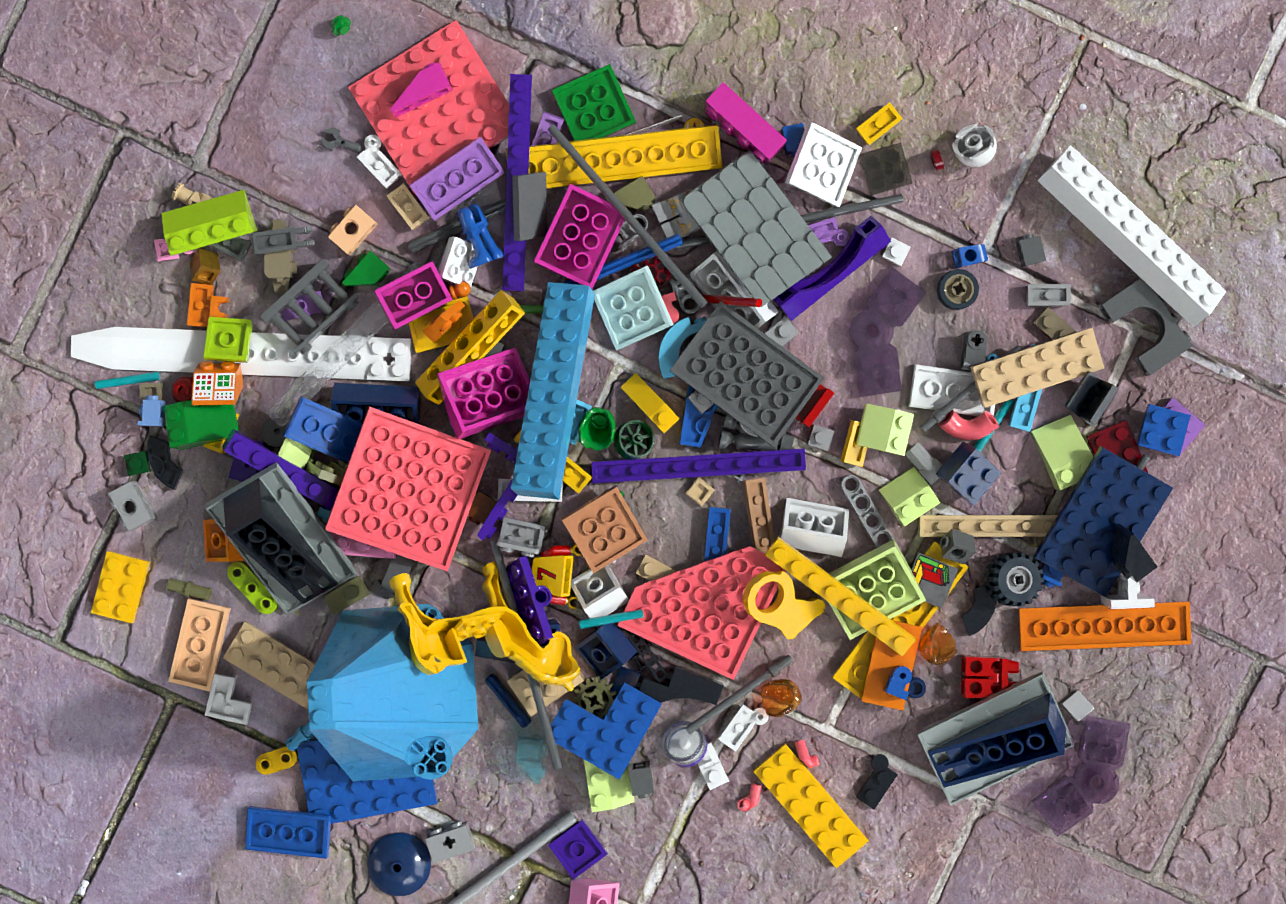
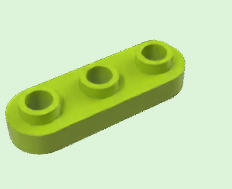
M238 561L228 567V578L261 613L271 614L277 610L278 603L246 563ZM235 569H240V576L235 575ZM250 584H253L256 589L254 592H251L249 590ZM264 600L270 602L268 608L263 605Z

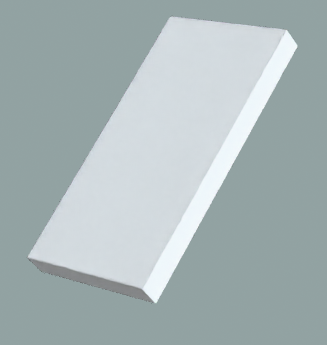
M914 364L908 407L929 410L941 409L974 381L972 372ZM976 390L953 410L957 414L979 416L984 411H988L994 416L995 405L983 408L978 391Z

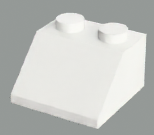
M609 565L594 574L588 569L571 580V587L589 618L606 616L629 602V598Z

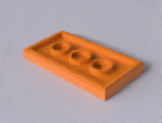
M892 620L913 635L916 640L906 653L901 656L875 637L861 701L903 711L906 700L886 693L884 688L894 667L902 665L909 668L911 672L913 671L922 627ZM908 683V684L905 686V689H904V690L907 691V692H908V688H909V684H910V683Z

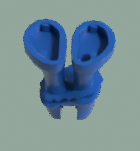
M478 204L459 209L458 217L463 235L465 234V241H471L475 256L468 262L469 268L472 269L504 257L503 252L496 246L487 230L488 222L486 220L488 219L484 216Z

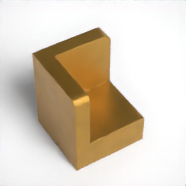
M200 248L197 249L190 260L193 281L208 285L214 283L221 272L217 253Z

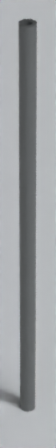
M554 124L551 125L547 130L697 304L701 308L708 303L559 129Z
M902 194L800 216L807 223L902 203L904 199ZM706 235L682 240L683 244L676 247L675 251L711 242Z
M497 540L490 541L508 608L519 615L500 546L496 545ZM527 673L554 770L561 769L563 767L539 683Z

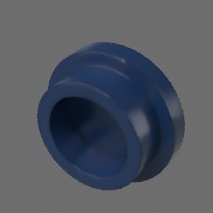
M912 677L908 688V696L920 698L926 691L925 682L921 678Z

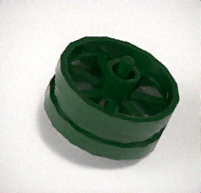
M631 420L620 425L614 435L616 451L622 457L629 460L646 456L652 450L655 443L652 429L641 420ZM629 425H636L634 434ZM624 428L629 436L621 435ZM640 429L644 431L645 435L642 436L639 433ZM647 438V446L642 443V440ZM621 440H625L626 445L624 447L622 445ZM637 445L644 450L640 455H638ZM632 447L633 454L628 453L626 450Z

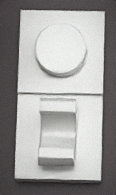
M709 742L707 743L705 756L697 764L709 789L712 790L729 782V779L712 743Z

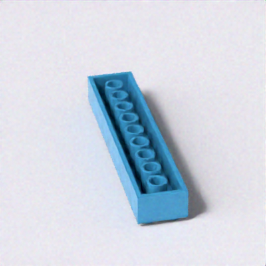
M548 282L511 489L517 495L560 499L595 297L590 286Z

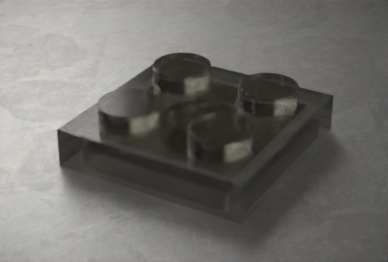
M901 142L859 155L871 196L913 184Z

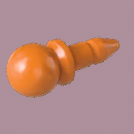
M462 281L460 284H455V286L451 285L449 287L450 290H448L451 297L455 300L458 297H467L471 292V287L469 283Z

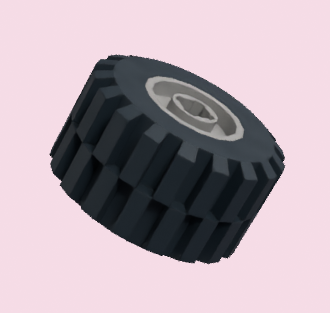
M1002 553L999 557H994L992 559L993 564H988L986 567L989 571L984 573V577H987L984 585L989 587L986 590L987 593L992 594L991 598L1002 605L1022 607L1025 604H1031L1033 602L1032 599L1038 598L1037 592L1043 589L1040 586V583L1044 582V578L1040 577L1043 571L1037 568L1039 563L1032 561L1033 557L1023 553Z

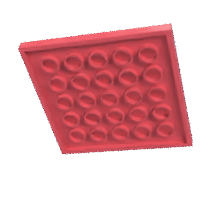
M457 20L348 87L408 185L479 136H481L489 149L508 138L509 103ZM440 62L453 91L395 118L390 109L417 74L424 70L426 65Z
M369 407L325 530L448 571L491 450Z

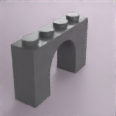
M1139 277L1097 307L1109 324L1114 323L1135 308L1146 309L1157 318L1160 331L1156 342L1133 358L1144 376H1149L1193 346L1190 343L1191 338L1188 333L1182 331L1178 326L1179 320L1173 313L1170 314L1166 308V301L1160 295L1158 296Z

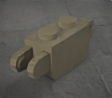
M279 218L272 222V230L288 227L287 223ZM296 250L264 254V273L268 278L272 279L275 295H284L290 289L291 279H294V274H297V262L293 260V253H296Z

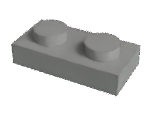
M1027 284L1026 306H1071V284Z

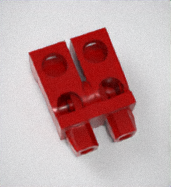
M962 655L961 674L965 676H961V696L964 698H986L1012 686V684L1018 681H1008V673H1019V662L1009 660L1006 657Z

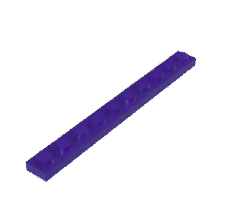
M510 74L503 290L524 291L526 240H514L512 181L513 175L529 173L532 75Z
M805 449L591 462L593 484L806 470Z

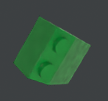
M192 400L163 406L169 446L173 449L185 450L226 440L232 428L239 431L235 405H192Z

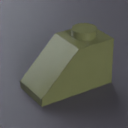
M643 176L614 193L627 209L633 211L642 209L644 212L654 205L653 202L656 201Z
M358 576L323 598L332 614L335 615L371 593L361 576Z

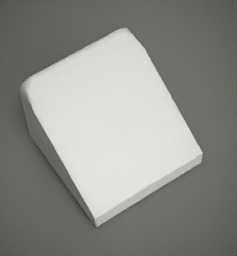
M1079 690L1062 703L1076 721H1080L1094 709Z

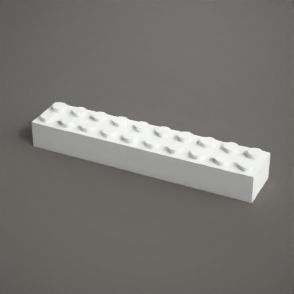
M1071 145L1038 179L1041 185L1191 326L1195 327L1206 319L1226 293L1219 283L1209 276L1203 268L1192 260L1188 254L1176 245L1172 239L1159 229L1156 224Z

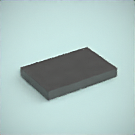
M539 171L513 175L514 240L523 241L546 236V172Z

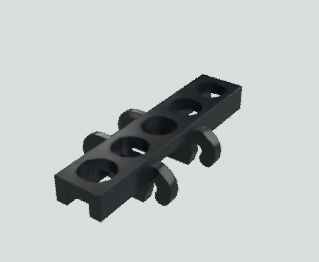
M632 633L628 636V639L638 653L633 655L630 660H634L638 665L637 671H645L644 668L648 666L658 682L667 678L668 674L659 663L662 657L660 656L657 659L649 648L652 642L646 643L641 636L637 635L640 641L635 643L632 637L636 634ZM639 644H644L641 648L638 647ZM647 652L652 654V659L648 661L644 659V654ZM638 656H641V658L645 662L644 665L640 662ZM657 663L658 667L653 669L651 666ZM658 670L663 672L664 676L662 678H659L656 674Z

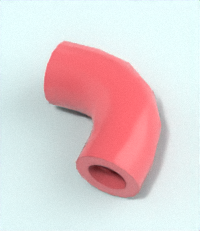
M952 410L941 423H938L939 427L947 434L956 439L966 441L981 439L999 427L995 417L988 411H984L974 419L967 420Z

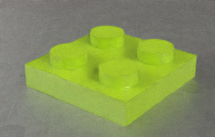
M209 317L203 358L213 361L248 363L253 326L252 320Z

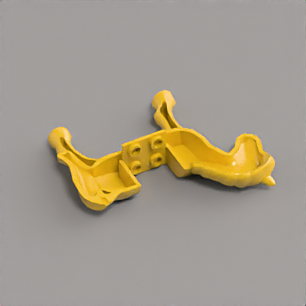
M495 561L486 564L482 569L486 577L482 590L487 596L489 608L460 617L434 619L425 615L412 598L410 575L402 573L390 579L389 584L395 593V602L399 606L397 610L404 615L406 624L410 627L409 644L411 658L415 666L422 673L433 675L441 672L445 667L465 664L467 659L460 641L469 637L481 638L485 636L491 652L496 657H508L515 661V664L533 679L545 685L564 686L568 691H573L572 681L579 675L580 667L574 657H572L569 637L557 631L552 634L553 638L549 640L545 648L540 647L531 637L526 624L515 611L509 609L504 602Z

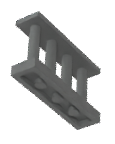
M324 258L260 316L267 326L270 323L276 324L297 345V348L294 349L296 356L300 353L302 355L306 354L312 348L311 343L345 311H352L359 304L357 301L359 294L357 292L350 297L328 275L329 264ZM317 279L319 281L322 280L344 302L336 311L312 289V284ZM301 294L307 295L329 317L320 326L297 304L298 301L296 299ZM286 308L288 310L291 309L313 331L305 340L281 318L282 315L280 313Z

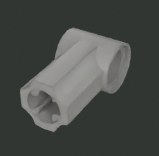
M919 442L915 443L905 452V456L919 470L920 475L930 486L939 479L936 473L942 467V464L937 459L932 458Z

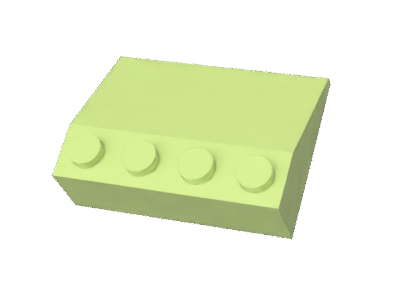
M894 539L828 573L890 619L926 601ZM829 603L850 640L867 631Z

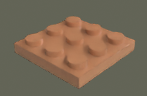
M613 486L561 518L593 574L647 541L645 534L617 486Z

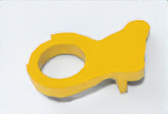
M766 571L756 575L746 585L743 593V605L746 612L759 622L779 628L787 639H794L801 630L813 619L821 615L825 609V603L816 597L809 600L795 598L793 581L783 571ZM775 581L778 585L777 599L770 607L763 610L757 609L755 598L758 590L765 583Z

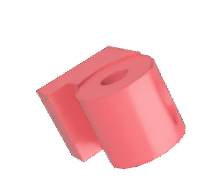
M675 292L661 297L675 325L679 319V312L672 305L673 302L677 301Z

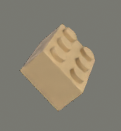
M522 669L508 678L507 682L529 715L533 716L538 711L527 673ZM581 671L572 681L573 687L584 681L585 677ZM538 681L545 707L568 692L564 686L545 685Z

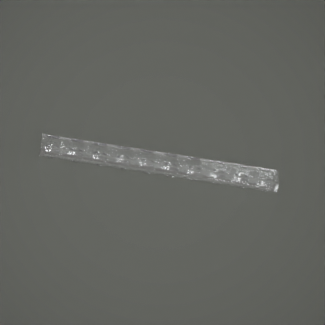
M415 261L400 277L422 267V265ZM378 300L266 411L281 428L290 420L300 396L310 400L388 322Z

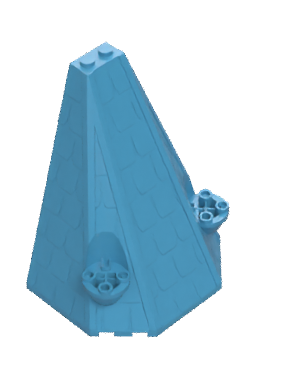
M429 604L417 605L425 615L434 619H444L441 612L434 606ZM399 606L342 610L307 680L309 727L312 734L353 782L421 777L432 780L442 777L449 771L453 758L479 729L473 643L466 638L460 641L467 659L465 664L448 666L437 674L427 675L415 666L411 658L409 644L410 627L406 624L404 615L397 610Z

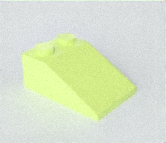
M1068 415L1032 430V436L1055 490H1063L1077 484L1093 459V455L1072 416Z

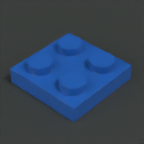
M1147 404L1136 445L1180 456L1191 415Z

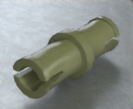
M170 578L166 587L167 591L183 594L186 598L195 597L205 601H209L212 594V588L196 585L193 581L184 582Z

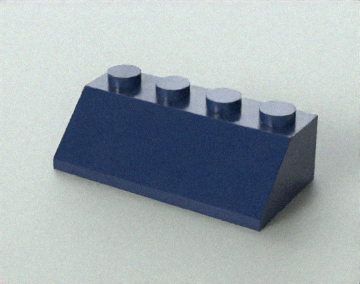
M334 383L331 396V408L334 411L363 423L368 408L372 407L420 425L421 399L418 387Z

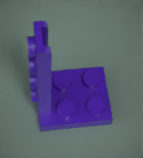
M488 433L485 438L488 442L487 447L498 454L500 451L507 454L505 458L515 464L518 450ZM513 478L478 532V537L485 541L486 537L491 539L497 529L494 527L498 519L502 521L508 511L505 508L509 501L513 503L518 496L511 489Z

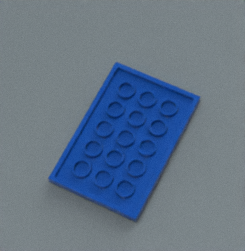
M318 739L305 741L297 748L308 811L310 813L331 815V824L438 803L434 779L409 777L353 782Z

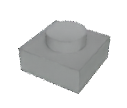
M814 424L807 445L828 451L834 431Z

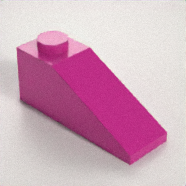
M440 62L426 65L424 70L417 74L390 110L395 118L453 91Z

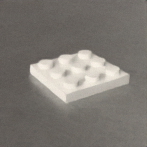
M808 122L785 183L828 204L840 207L862 147L813 122Z

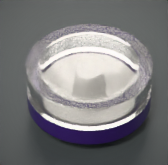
M679 721L672 724L665 731L662 739L664 753L672 763L680 767H690L697 764L703 759L707 751V739L700 728L690 735L686 731L685 727L692 723L690 721Z

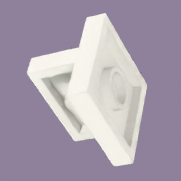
M1122 573L1117 579L1118 595H1107L1106 597L1101 595V604L1110 609L1155 607L1154 598L1145 594H1139V582L1136 583L1131 578L1127 580Z

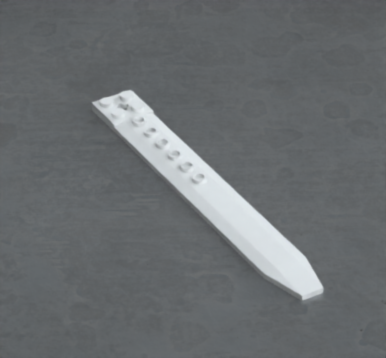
M111 327L71 336V357L110 369L194 373L198 363L205 361L212 363L225 362L205 360L203 358L206 330ZM252 332L248 363H241L242 375L410 382L412 339L320 335L311 343L312 348L306 354L302 355L300 353L296 356L294 349L297 348V345L286 334ZM298 334L303 340L309 336ZM388 353L395 357V361L391 362V365H387V362L384 361V357H387Z

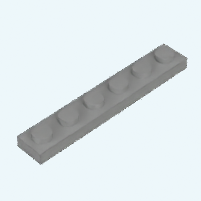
M784 316L764 334L779 345L784 346L799 332L788 318ZM696 390L687 397L700 414L713 405L711 401Z

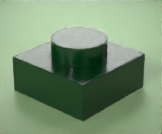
M147 451L124 455L128 476L151 472Z

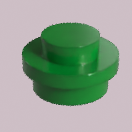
M343 15L335 17L330 24L332 32L336 36L346 34L350 29L351 21Z

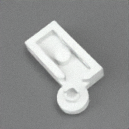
M369 135L364 142L366 150L362 151L357 158L388 189L402 174L379 150L382 145L380 138L377 135Z
M742 704L718 739L736 752L752 730L754 724L763 725L768 721V712L764 708H756L752 711Z

